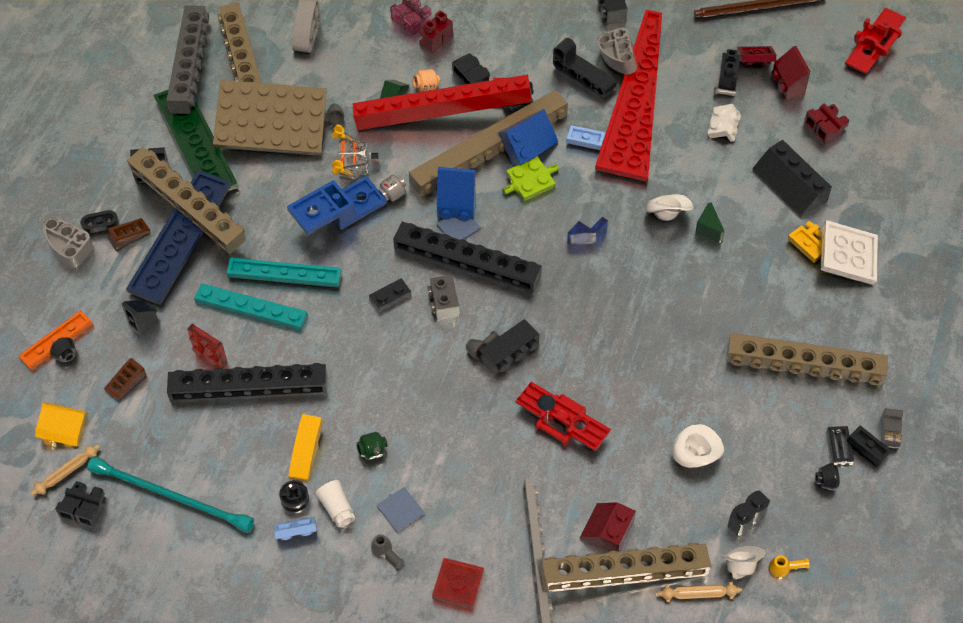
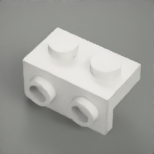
M734 104L713 108L707 133L710 139L727 136L730 142L735 140L741 115Z

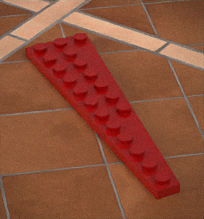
M645 10L633 48L637 70L632 74L624 75L595 165V170L648 182L662 24L661 12Z

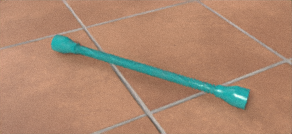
M93 456L88 463L87 470L92 473L114 476L224 519L245 533H249L253 527V517L245 514L228 513L198 500L117 470L105 460Z

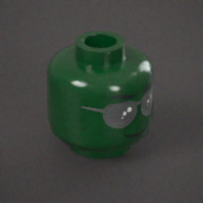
M378 432L362 435L356 443L359 456L364 457L367 461L384 456L385 448H388L385 436L382 437Z

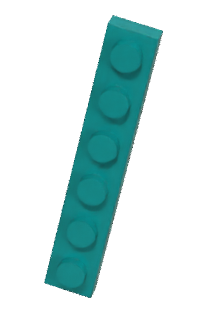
M230 258L227 269V277L338 288L342 269L338 267Z
M201 283L194 297L196 303L300 331L308 317L307 311L203 283Z

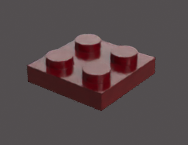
M772 46L737 47V54L740 55V61L743 64L751 65L754 62L771 64V62H776L777 55Z

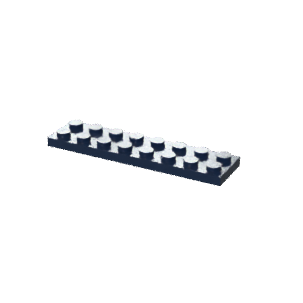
M199 170L190 182L197 192L201 191L210 203L214 202L218 207L231 187L229 181ZM175 208L127 286V292L161 305L204 232Z

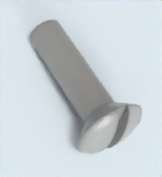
M716 85L714 95L735 96V91L720 89Z

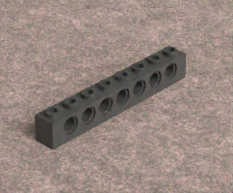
M184 6L166 100L169 114H190L192 106L195 105L196 82H199L198 70H201L200 58H203L202 46H205L204 34H207L206 23H209V13H206L205 6Z

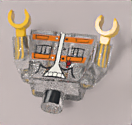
M336 125L333 128L332 137L335 139L341 138L338 147V160H335L331 165L334 175L339 174V178L354 180L368 173L369 164L379 163V153H369L367 143L344 133V128L341 125Z

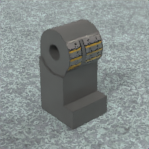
M885 408L881 416V442L888 448H900L903 410Z

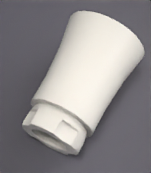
M340 480L328 482L315 492V496L323 504L337 527H346L355 520L353 510L346 498Z

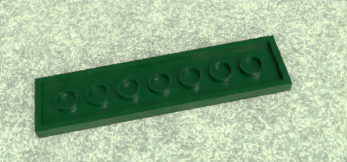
M168 90L154 94V99L192 176L194 177L199 170L229 181L231 183L229 191L239 188L220 148L213 147L214 136L196 101L195 105L191 108L190 114H169L166 101Z

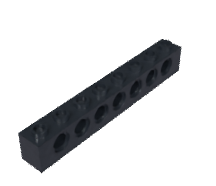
M402 221L393 238L394 249L533 294L541 278L542 265L536 262H529L517 256L504 254L498 250L494 251L482 245H475L463 239H456L447 234L418 227L413 223Z
M313 363L311 365L294 364L292 366L274 365L272 367L254 366L252 368L235 367L233 369L215 368L213 370L195 369L194 371L176 370L168 372L167 395L170 402L327 394L326 364Z

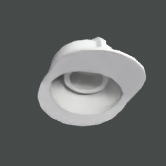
M743 546L723 555V559L726 560L727 569L732 573L733 579L737 580L746 575L753 574L758 560L763 558L766 553L760 547Z

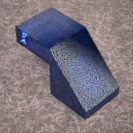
M601 217L592 228L578 221L568 232L567 244L596 243L607 232L608 220Z

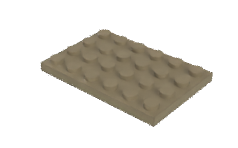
M220 80L213 147L321 156L327 88Z

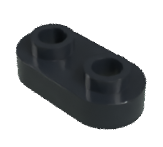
M112 210L87 214L80 221L82 229L88 233L105 231L108 228L117 226L119 223L116 212Z

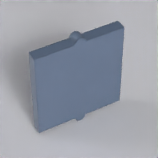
M450 218L447 220L443 219L437 223V226L444 234L463 240L481 229L473 219L462 221L459 218Z
M405 487L394 494H389L388 498L377 504L378 509L397 533L408 525H413L414 521L425 515L423 509Z

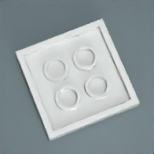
M826 220L823 223L821 270L874 285L877 282L878 235Z

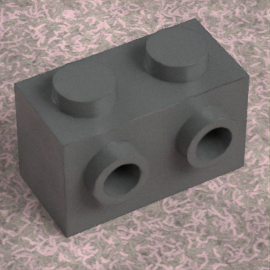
M453 275L430 278V286H427L429 298H433V302H430L432 313H436L437 320L459 317V303Z

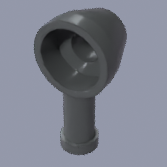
M336 103L331 104L327 113H325L324 121L328 120L333 124L342 122L344 120L343 109Z
M492 331L483 341L470 339L466 344V350L473 358L480 360V350L498 338L499 334L496 331Z
M379 534L372 540L371 550L375 556H386L397 569L404 564V560L400 559L392 551V544L388 537Z

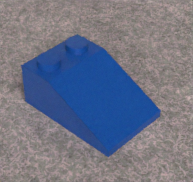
M545 109L498 132L513 165H521L535 158L558 142Z
M438 167L437 218L446 220L459 218L462 221L474 220L476 208L475 170Z

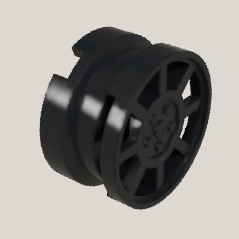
M288 481L279 491L282 507L289 513H300L309 505L308 489L301 481Z

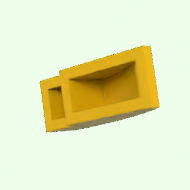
M302 414L294 443L289 478L309 481L319 447L318 441L323 427L322 417Z

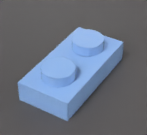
M571 125L566 143L600 150L606 132Z
M315 517L274 524L275 539L288 540L292 536L300 534L301 536H308L317 531Z

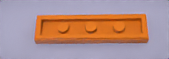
M80 310L18 355V357L32 371L51 357L50 348L57 339L69 337L74 340L93 326V322Z

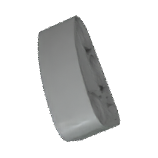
M299 0L293 29L292 51L310 53L320 24V11L317 0Z
M622 27L607 31L597 37V44L601 55L608 66L624 74H632L637 70L633 44L626 28Z
M49 216L44 219V234L54 256L69 268L79 267L93 250L89 233L55 216Z

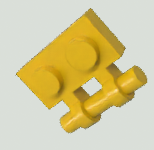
M808 221L805 225L806 228L800 226L788 235V240L815 263L821 258L822 231L817 224L814 225L811 221Z

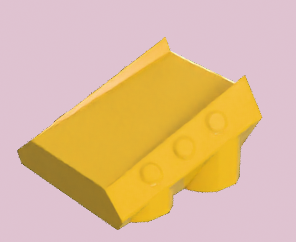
M44 402L42 403V409L35 428V437L41 438L46 445H53L59 442L65 447H78L87 411Z

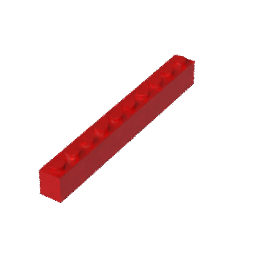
M527 74L353 103V117L357 130H364L533 102L529 76Z

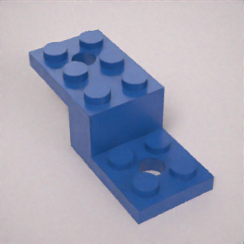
M365 176L344 189H341L333 180L288 205L287 210L304 232L309 235L332 221L342 230L386 205L387 199L370 179ZM360 196L366 197L365 200H357ZM312 209L318 211V212L315 213V214H309V213H308V212H309L310 210H312Z

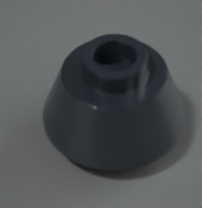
M69 337L57 339L50 348V355L61 362L71 361L76 354L74 340Z
M833 463L820 467L818 472L815 473L816 483L820 484L821 488L835 491L839 487V471Z

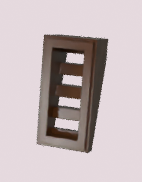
M140 218L108 228V240L116 250L150 233V229L144 220Z
M130 358L105 386L104 390L119 401L146 376L145 369L133 358ZM121 380L126 383L124 386L120 383ZM117 386L120 391H116L113 387Z

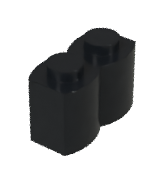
M468 53L452 62L453 73L464 85L489 81L490 73L488 69L480 65L476 56Z
M760 490L753 492L747 497L745 503L737 505L732 510L728 527L738 536L745 534L751 528L752 523H756L764 518L770 500Z

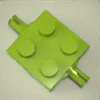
M536 156L521 165L506 170V175L511 184L502 188L504 195L515 191L523 201L531 199L555 187L556 183L550 174L559 171V167L556 163L546 167Z

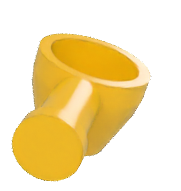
M782 555L774 557L769 563L770 573L777 578L786 577L791 569H809L810 567L808 558L788 561ZM777 562H783L784 565L781 566Z

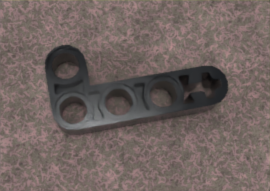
M566 37L553 49L554 67L599 97L605 98L617 86L612 76L576 54V44L572 39Z

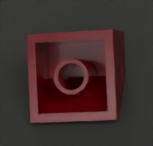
M793 46L774 62L771 76L778 84L779 92L783 94L785 99L805 95L811 71L797 46Z
M617 502L597 503L580 539L606 551L620 552L634 523L636 510Z

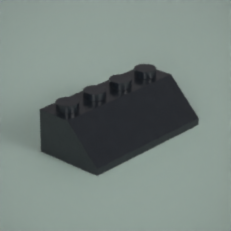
M784 140L771 146L752 169L800 217L829 199L832 186Z

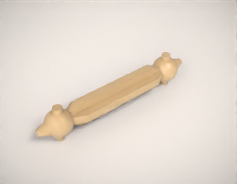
M86 446L84 453L76 455L48 475L43 482H36L31 495L46 494V488L57 484L86 463L88 458L97 457L96 454L100 446Z
M729 582L726 587L722 585L678 586L672 589L669 585H665L663 590L657 592V596L666 599V602H670V599L673 597L677 599L716 598L727 595L729 599H734L737 593L742 592V588L733 585V582Z

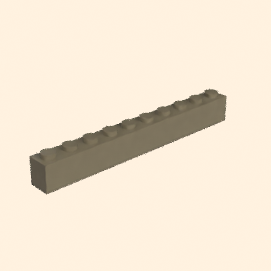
M556 90L550 92L409 171V183L421 197L432 193L437 189L438 167L474 169L484 161L492 159L498 153L506 151L498 132L542 109H545L552 124L567 115L568 103Z

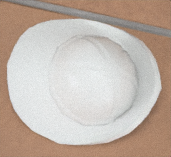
M662 195L649 200L645 210L647 213L654 212L655 216L662 221H670L681 211L692 210L693 204L684 195Z
M698 424L686 427L677 435L673 443L672 453L674 460L681 466L694 468L715 462L723 455L724 446L721 438L711 428Z

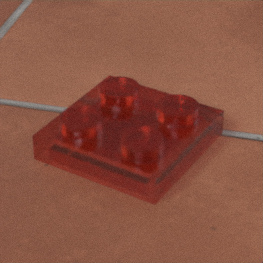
M191 324L187 330L189 340L192 343V350L199 356H205L211 364H217L224 368L228 362L222 342L194 324Z
M443 558L432 599L473 609L484 574V568Z

